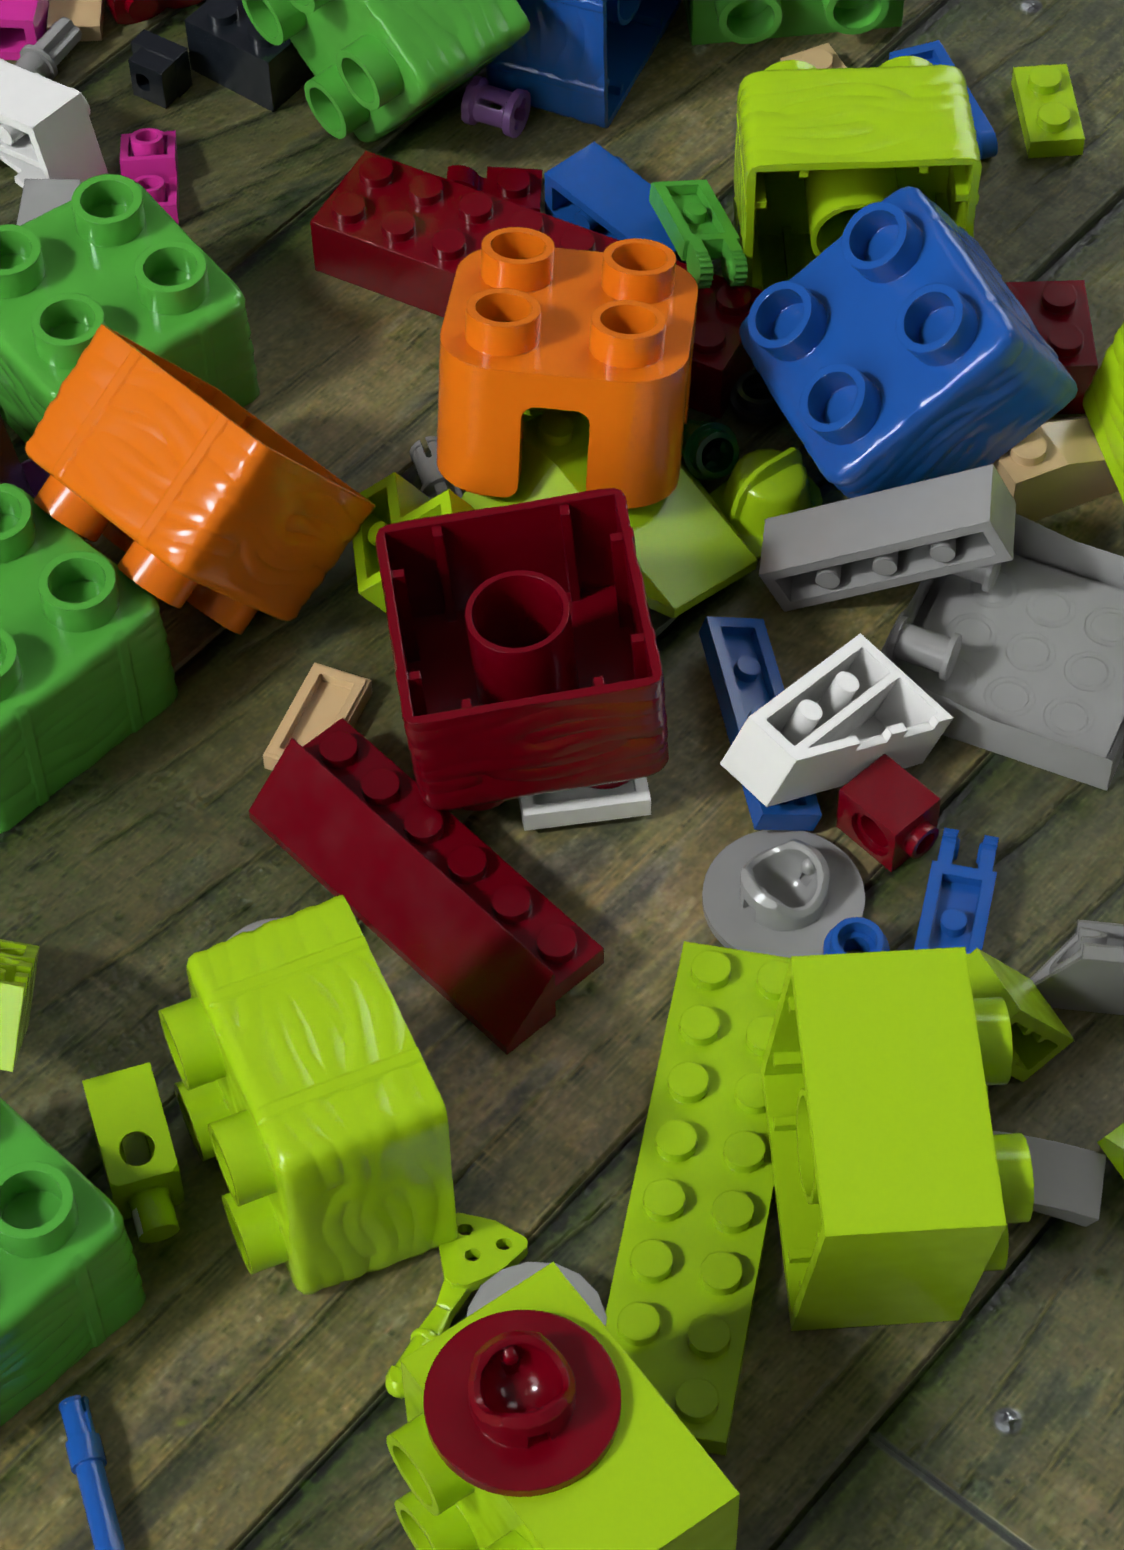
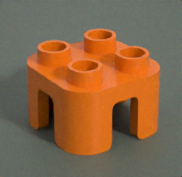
M523 227L502 228L487 234L482 240L481 249L466 256L457 267L440 332L437 467L441 475L454 486L467 492L503 498L512 496L518 489L521 475L524 412L530 408L557 409L580 412L589 420L586 491L605 488L622 490L626 496L628 509L652 505L668 497L676 489L680 475L684 424H687L698 299L696 280L688 271L676 265V255L673 250L660 242L639 238L616 241L607 246L604 252L555 248L553 240L546 234Z

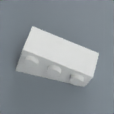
M0 58V160L18 172L14 176L15 183L22 188L25 179H81L82 183L91 177L108 174L89 117L90 106L82 93L75 88L67 87Z
M860 633L750 715L720 764L761 803L769 807L844 786L883 754L888 755L902 768L922 764L954 717Z

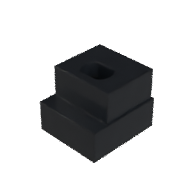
M144 29L131 41L133 55L128 59L133 95L166 109L177 97H181L192 86L188 48Z

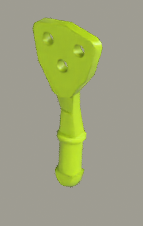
M456 1213L458 1239L440 1244L439 1246L444 1281L436 1306L420 1327L411 1333L410 1343L395 1366L392 1365L389 1368L385 1378V1386L390 1395L395 1398H405L400 1360L448 1330L454 1316L473 1291L479 1289L483 1283L500 1270L518 1265L528 1254V1241L526 1237L496 1220ZM466 1231L470 1233L469 1235L460 1234L461 1232ZM500 1247H509L506 1250L499 1249ZM472 1257L477 1258V1260L475 1261H469L467 1259Z

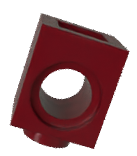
M883 754L840 788L836 827L890 872H893L910 857L913 859L922 857L937 840L939 835L937 825L941 799L888 755Z

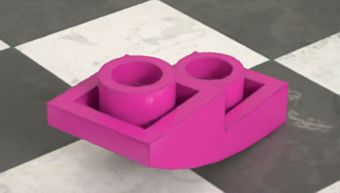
M142 128L133 133L121 134V175L139 183L179 225L176 130L160 131L155 128Z

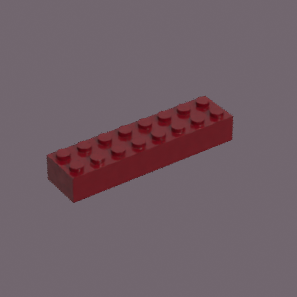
M366 150L310 221L316 271L441 317L445 316L459 263L469 254L480 250L484 237L495 230L508 227L534 229L549 236L553 240L555 248L604 252L607 246L620 241ZM676 260V265L687 271V265ZM713 274L710 288L698 289L689 408L721 419L730 405L731 389L741 375L754 368L753 361L743 347L739 336V328L742 321L748 316L752 304L763 291L747 285L730 287L724 277Z

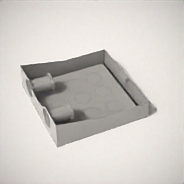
M1016 514L1013 560L921 581L909 605L899 614L881 652L954 717L942 735L1107 791L1124 754V557L1076 542Z

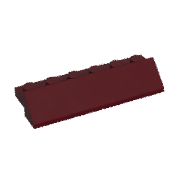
M343 718L303 747L291 738L249 809V818L331 894L334 896L343 895L356 917L506 1055L556 1016V1001L604 964V948L448 810L429 808L423 802L416 782Z

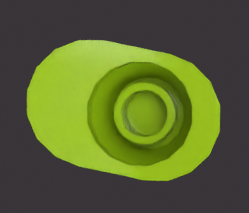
M790 447L785 451L758 449L745 454L735 464L729 479L709 494L757 559L761 557L765 519L821 506L823 503L820 488L808 476L807 470L802 464V454L796 447Z

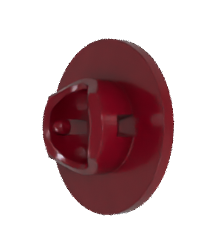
M511 1310L499 1312L467 1325L456 1333L440 1350L433 1361L425 1383L423 1401L425 1423L430 1440L440 1458L454 1473L466 1482L482 1490L503 1496L532 1497L544 1495L577 1482L596 1467L606 1455L614 1441L620 1423V1382L616 1368L604 1347L595 1337L578 1324L564 1317L543 1311Z

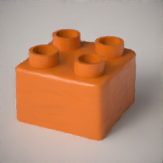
M101 324L97 329L90 344L79 357L76 366L62 382L57 397L49 403L43 419L38 423L33 436L26 442L25 447L27 456L50 474L33 500L43 511L90 541L97 542L100 536L104 535L113 544L125 551L126 553L117 567L128 578L152 595L179 609L188 601L200 612L239 635H242L257 611L282 621L295 619L301 607L322 584L326 573L336 565L348 543L353 540L359 532L361 525L376 506L221 390L104 324Z

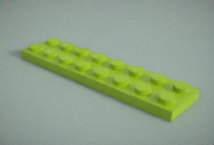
M684 941L607 1303L606 1328L704 1450L708 1453L726 1456L775 1189L761 1065L791 958Z

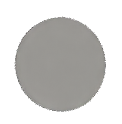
M761 830L735 840L715 857L705 875L702 905L710 930L725 948L791 958V956L823 955L824 940L832 928L847 918H863L865 889L861 875L853 861L845 852L827 839L806 831Z

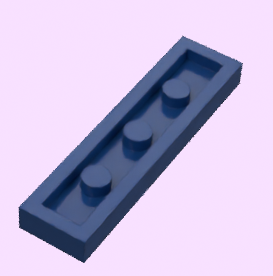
M706 616L699 630V636L729 742L732 745L748 717L785 689L764 619ZM742 785L754 830L814 831L822 817L816 793L766 807Z

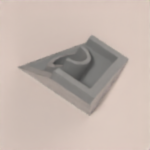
M1077 919L1076 933L1030 978L1051 1008L1124 1015V924Z

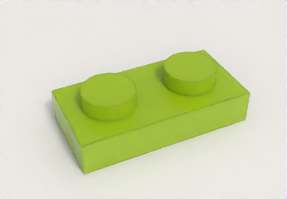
M1067 64L1013 67L1011 85L1028 158L1083 155L1085 136Z

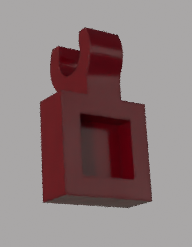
M464 165L448 167V180L540 212L543 173L541 169L487 166V178L479 176L472 168Z

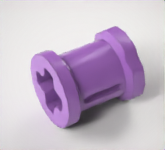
M474 76L467 85L462 98L461 119L465 124L476 125L478 122L501 128L505 136L517 138L523 131L529 117L531 108L530 93L528 90L517 88L512 92L489 85L487 78ZM496 104L502 106V108L497 110L491 108L490 105Z

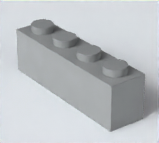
M994 464L767 518L764 524L759 576L783 611L787 612L1013 560L1016 502Z

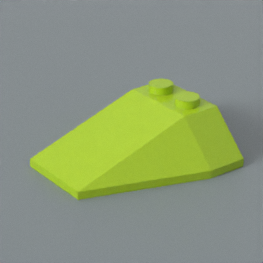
M549 409L523 423L521 475L516 493L510 497L503 498L484 496L466 491L461 498L477 510L586 491L589 420L580 412ZM682 460L678 485L668 497L652 505L628 509L630 526L633 527L635 536L636 556L644 580L649 608L675 618L756 569L757 558L698 478L689 472Z

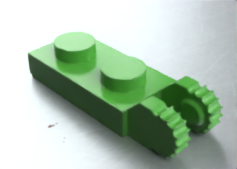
M707 179L652 182L649 202L682 261H686L687 271L696 280L698 289L710 288V285H712L714 274L712 261L715 259H721L722 275L730 287L745 286L748 278V264L745 253H743V249L739 244L740 237Z

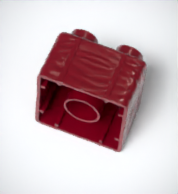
M616 488L596 489L507 506L388 524L378 529L375 540L401 701L402 719L411 753L416 784L423 802L429 808L435 810L462 808L469 811H483L499 806L506 800L585 787L613 789L628 783L630 780L654 775L665 767L669 760L667 715L664 703V674L657 648L655 631L652 626L644 580L636 556L635 536L633 527L630 526L627 500L622 490Z

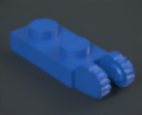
M944 827L938 860H932L914 950L966 947V954L971 953L976 948L983 950L997 872H993L999 837L984 835L983 842L979 844L976 860L978 864L977 869L953 864L958 857L960 847L959 830Z

